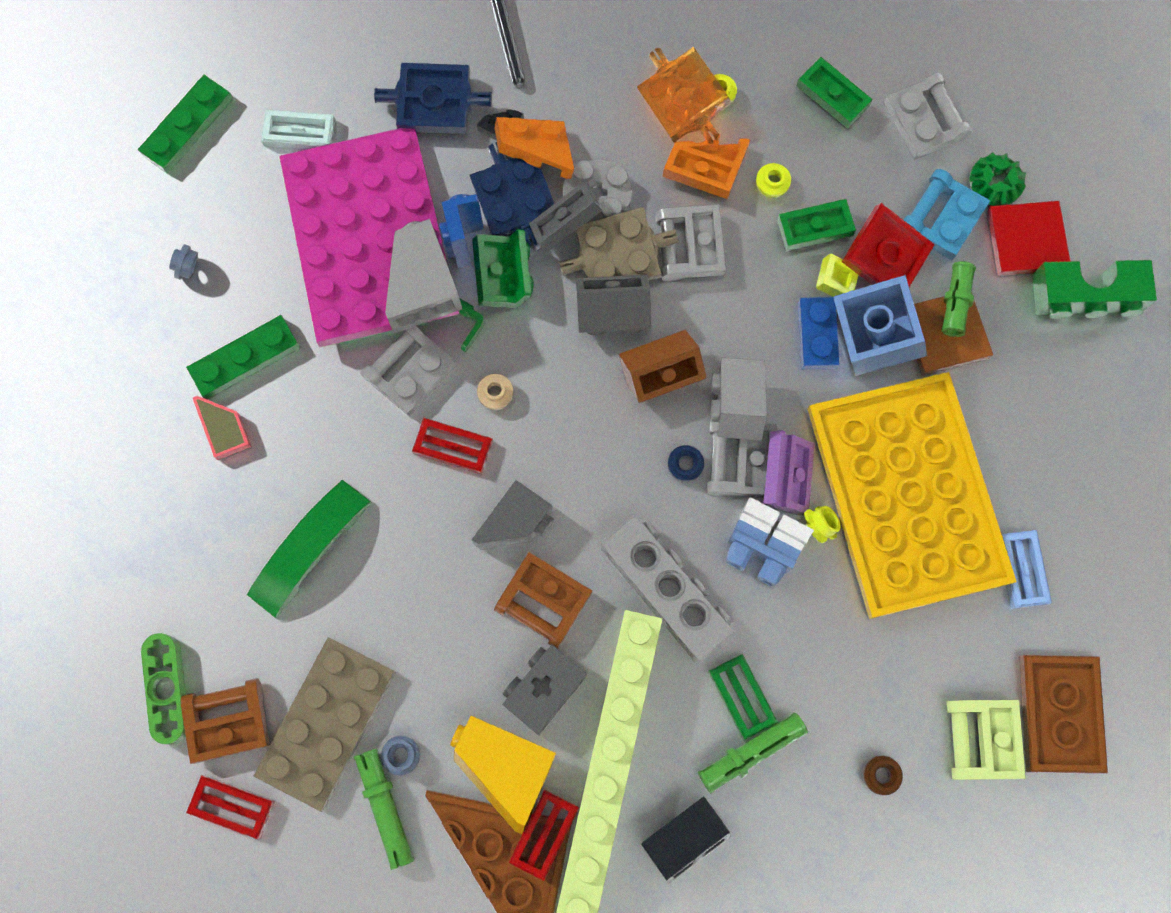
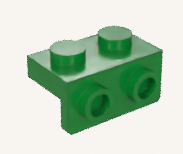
M517 229L510 237L477 234L472 239L478 306L519 308L531 297L534 288L533 278L529 275L528 260L530 257V246L526 242L525 231Z

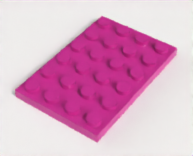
M399 128L279 156L317 344L319 347H324L391 331L392 328L385 311L395 231L402 229L410 222H422L430 219L447 263L416 130ZM459 310L433 320L459 315Z

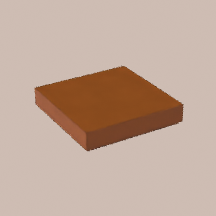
M944 296L914 304L927 351V356L916 359L922 376L987 360L993 356L975 301L968 309L966 333L961 337L948 336L941 331L947 305L944 303Z

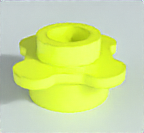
M825 505L822 507L818 506L815 508V511L808 509L804 512L807 527L814 530L812 536L820 543H825L827 538L831 540L837 538V532L840 531L841 524L837 514L830 507Z

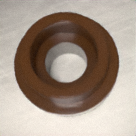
M876 756L866 763L863 770V779L868 789L873 793L890 795L901 786L903 773L900 765L891 757ZM879 768H884L888 773V779L884 783H880L876 779V772Z

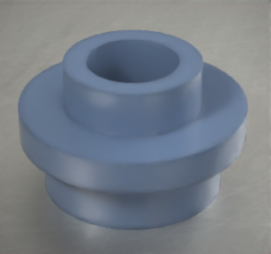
M184 244L181 250L175 249L172 254L169 269L174 270V278L180 280L182 277L190 279L195 270L198 252L190 250L191 247Z
M406 736L391 738L382 749V764L388 772L394 775H406L412 772L420 760V750L417 743ZM399 748H404L408 753V758L404 763H399L395 759V752Z

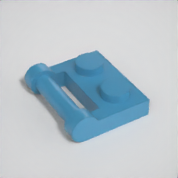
M936 169L929 178V187L911 215L905 216L903 220L934 243V251L953 260L990 200L955 181L947 171ZM941 192L950 196V199L932 228L929 229L924 226L923 221Z

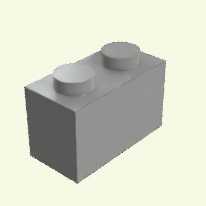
M721 358L719 373L713 372L711 379V394L717 395V400H712L711 422H717V437L762 440L767 417L765 361Z

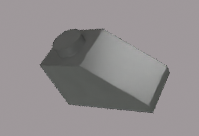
M515 480L472 538V542L480 550L531 542L537 534L542 537L554 521V518L551 517L553 507L542 497Z

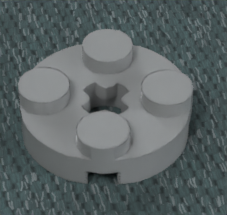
M600 159L581 160L574 165L572 178L565 179L563 197L583 181L592 190L594 188H601L603 192L607 193V196H601L598 201L602 211L589 222L629 211L632 199V186L628 179V173L623 167Z

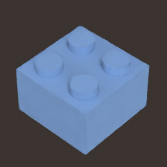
M905 275L833 296L855 376L927 356L925 339Z

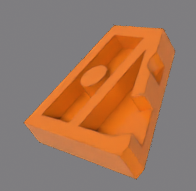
M497 117L495 133L500 153L512 158L522 159L527 164L541 168L542 163L562 170L560 177L565 179L572 178L574 165L564 121Z
M741 138L738 144L719 145V140H705L701 143L693 141L675 142L664 167L662 177L728 200L750 140Z

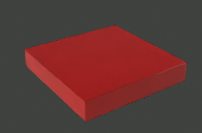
M1060 201L990 206L987 210L998 276L1032 274L1044 262H1071Z
M880 203L874 207L843 258L842 263L871 285L905 275L910 288L935 244L883 203Z

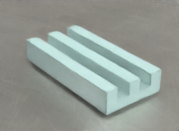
M266 110L261 142L266 147L305 150L332 144L331 140L334 138L333 126L335 127L336 119L332 114ZM272 122L325 126V128H306L300 125L279 126L272 125Z

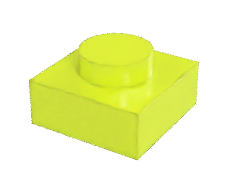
M830 253L822 260L816 289L832 297L853 291L856 287L858 274L843 264V259Z

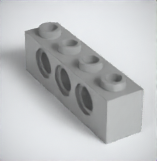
M635 516L601 544V551L658 618H663L662 624L697 664L734 633L730 627L733 621L722 607L717 606L714 608L705 598L709 594L696 577L690 580L682 571L681 567L684 566V563L671 548L666 551L657 541L660 535L648 520L641 522ZM641 550L650 551L655 557V564L649 568L640 567L635 562V554ZM666 578L675 580L679 586V593L674 597L664 596L659 590L660 581ZM689 607L698 608L703 614V623L700 626L688 625L683 617L685 609Z

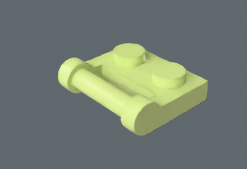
M1019 700L946 701L947 713H951L955 767L951 768L952 780L1026 779ZM977 712L981 767H971L967 713Z

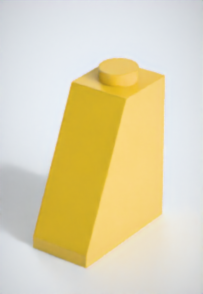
M470 716L466 726L458 725L451 740L450 746L455 748L453 761L513 830L522 834L551 769L556 753L474 716Z

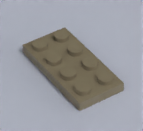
M328 637L253 776L320 812L324 811L396 671Z

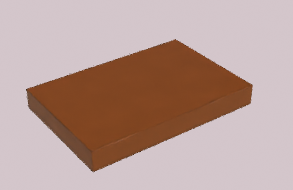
M1019 656L1026 772L1108 773L1100 657Z

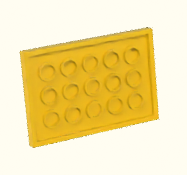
M949 372L809 405L807 410L869 619L1017 582Z

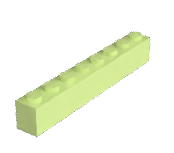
M628 610L624 612L556 913H598L663 618Z

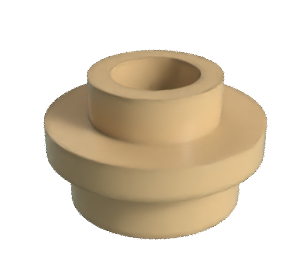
M501 374L487 375L478 384V399L488 409H502L513 398L512 384L508 378ZM492 386H499L502 389L501 393L497 396L490 395L488 391Z

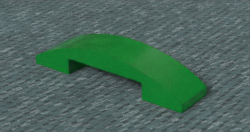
M341 480L290 532L264 566L247 596L273 617L277 618L300 591L298 586L343 531L351 529L370 506L371 501L344 480Z

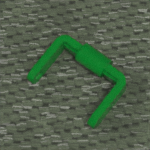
M460 298L462 309L459 310V314L476 322L461 345V350L467 352L483 329L485 322L483 316L474 310L473 305Z

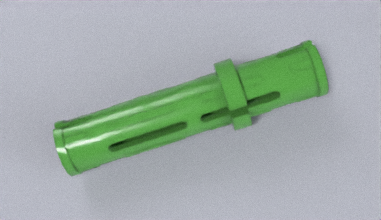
M793 712L789 717L762 732L736 750L733 747L726 750V756L705 769L698 771V775L705 788L712 794L737 776L740 778L747 776L750 768L777 753L803 735H807V727L800 716Z
M375 748L354 756V761H356L365 788L362 791L364 799L368 798L390 863V869L394 870L399 866L402 867L415 861L390 790L394 787L392 781L387 782L378 755V749Z

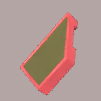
M199 396L193 397L215 459L220 460L252 447L241 416L237 411Z

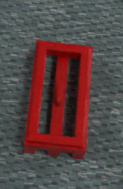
M423 417L412 452L418 456L482 475L493 439ZM428 429L480 444L482 447L481 450L473 449L427 435ZM423 442L477 458V462L422 447Z
M201 775L186 813L252 838L261 839L264 825L269 820V813L274 807L275 800L212 777ZM206 786L262 807L260 812L204 791ZM200 801H204L256 820V823L252 827L198 806Z
M544 789L509 863L544 881L579 807ZM547 801H550L555 805L527 862H525L520 857ZM561 808L569 812L540 870L534 867V864Z

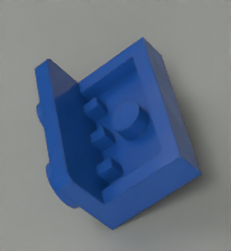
M458 194L451 197L448 201L441 202L446 222L439 223L447 256L448 258L455 257L458 269L472 266L464 234L483 230L484 225L478 196L476 194Z

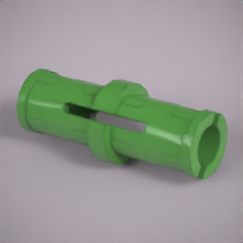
M966 261L953 263L950 288L944 295V303L947 305L941 331L943 334L952 337L965 335L968 309L974 302V295L971 294L976 266Z

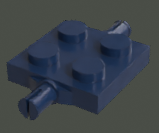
M401 63L400 79L395 89H374L375 103H395L397 108V129H415L416 132L466 134L467 116L471 106L492 107V92L471 91L469 65Z
M495 142L499 154L497 155L492 143L488 146V150L494 164L487 169L469 175L490 233L496 236H509L517 229L524 230L526 242L530 246V253L533 252L530 239L535 251H537L541 247L538 246L529 223L555 204L541 168L527 164L522 159H507L505 154L498 151V145Z

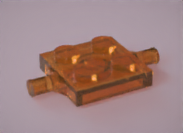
M694 46L670 62L661 48L654 49L660 60H658L653 51L650 52L649 58L658 70L654 75L637 86L640 94L673 143L686 134L699 130L707 144H713L714 141L708 132L712 134L716 141L720 138V134L716 131L711 121L718 112L731 104L729 96Z

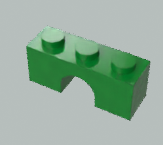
M1152 260L1115 261L1102 273L1103 288L1093 287L1084 280L1080 261L1044 262L1032 275L1036 315H1049L1052 319L1067 318L1072 314H1085L1087 318H1099L1106 316L1108 313H1120L1122 317L1142 315L1148 307L1157 301Z

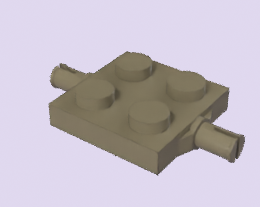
M641 207L583 224L576 230L580 243L579 256L559 261L563 276L583 270L588 278L648 275V280L651 281L662 278L658 263V248L678 244L679 241L675 229L655 235L648 224L645 209Z

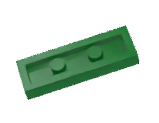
M203 74L137 149L138 152L163 172L169 174L232 102L233 97L231 93Z
M279 315L186 368L201 396L208 400L301 347L283 316Z

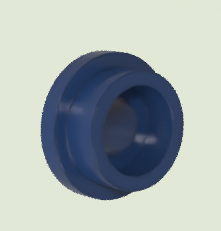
M682 445L675 448L668 458L670 474L682 482H690L697 479L704 469L703 455L693 446ZM689 459L692 462V468L689 470L682 469L679 466V461Z

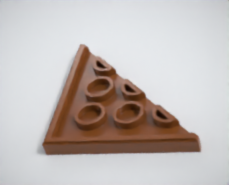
M426 790L425 797L431 803L442 825L497 913H554L571 826L545 880L542 881L509 863L522 834L514 831L491 803ZM541 814L520 857L521 860L527 862L549 816ZM556 819L534 867L541 870L565 819Z

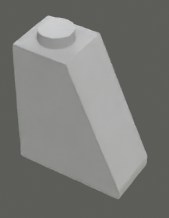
M430 219L422 222H410L402 229L396 230L385 311L393 333L461 310L459 294Z

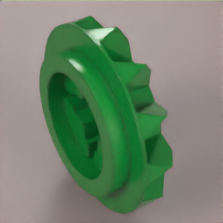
M992 152L984 158L980 157L970 172L969 182L974 192L990 200L988 205H1009L1015 202L1026 188V172H1022L1020 161L1014 162L1009 159L1007 153L1001 156L995 155ZM1004 172L1007 174L1003 182L1000 181L991 186L989 185L994 174L999 175Z

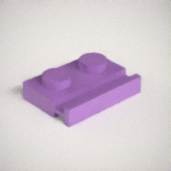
M783 430L770 432L764 504L774 505V508L794 515H804V512L810 506L815 443L793 434L787 435Z

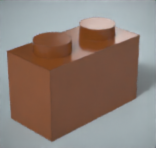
M686 329L618 354L626 383L638 403L707 378L700 347Z

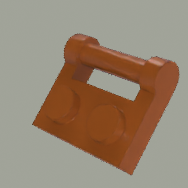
M528 552L495 605L494 611L502 616L505 614L509 615L548 639L549 645L552 644L559 649L593 591ZM520 591L562 617L559 625L555 627L516 603L514 599Z
M258 678L247 680L245 685L199 696H196L195 693L181 696V710L190 764L270 746L262 701L263 690ZM247 700L248 711L205 721L199 720V711Z

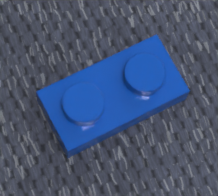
M800 298L798 301L801 370L838 369L840 363L834 298Z

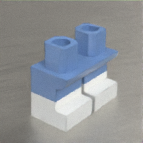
M750 497L728 541V544L731 546L725 563L743 571L751 556L763 561L764 564L757 579L774 588L784 574L793 569L797 558L814 530L783 514L765 545L764 542L780 512Z

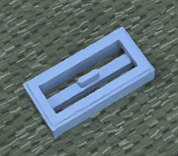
M1037 530L1002 534L1017 581L1016 583L1006 585L1011 609L1051 604L1052 601ZM1024 539H1027L1038 593L1036 598L1033 597L1030 573L1022 542ZM1010 541L1013 543L1024 599H1021Z

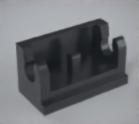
M703 796L643 841L641 845L666 881L671 883L729 839L731 833Z

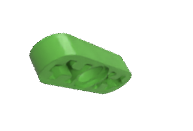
M156 633L149 636L141 647L149 732L151 737L160 744H177L186 737L181 710V696L186 695L181 647L174 637ZM159 642L162 645L169 646V652L163 654V665L167 667L172 666V672L159 671L154 673V668L162 669L161 658L153 656V650L158 649L160 646ZM170 678L175 685L174 693L170 698L162 700L156 694V686L161 679ZM176 704V710L168 709L170 721H177L178 728L171 731L170 737L168 732H162L161 725H165L168 722L167 711H158V706H172Z

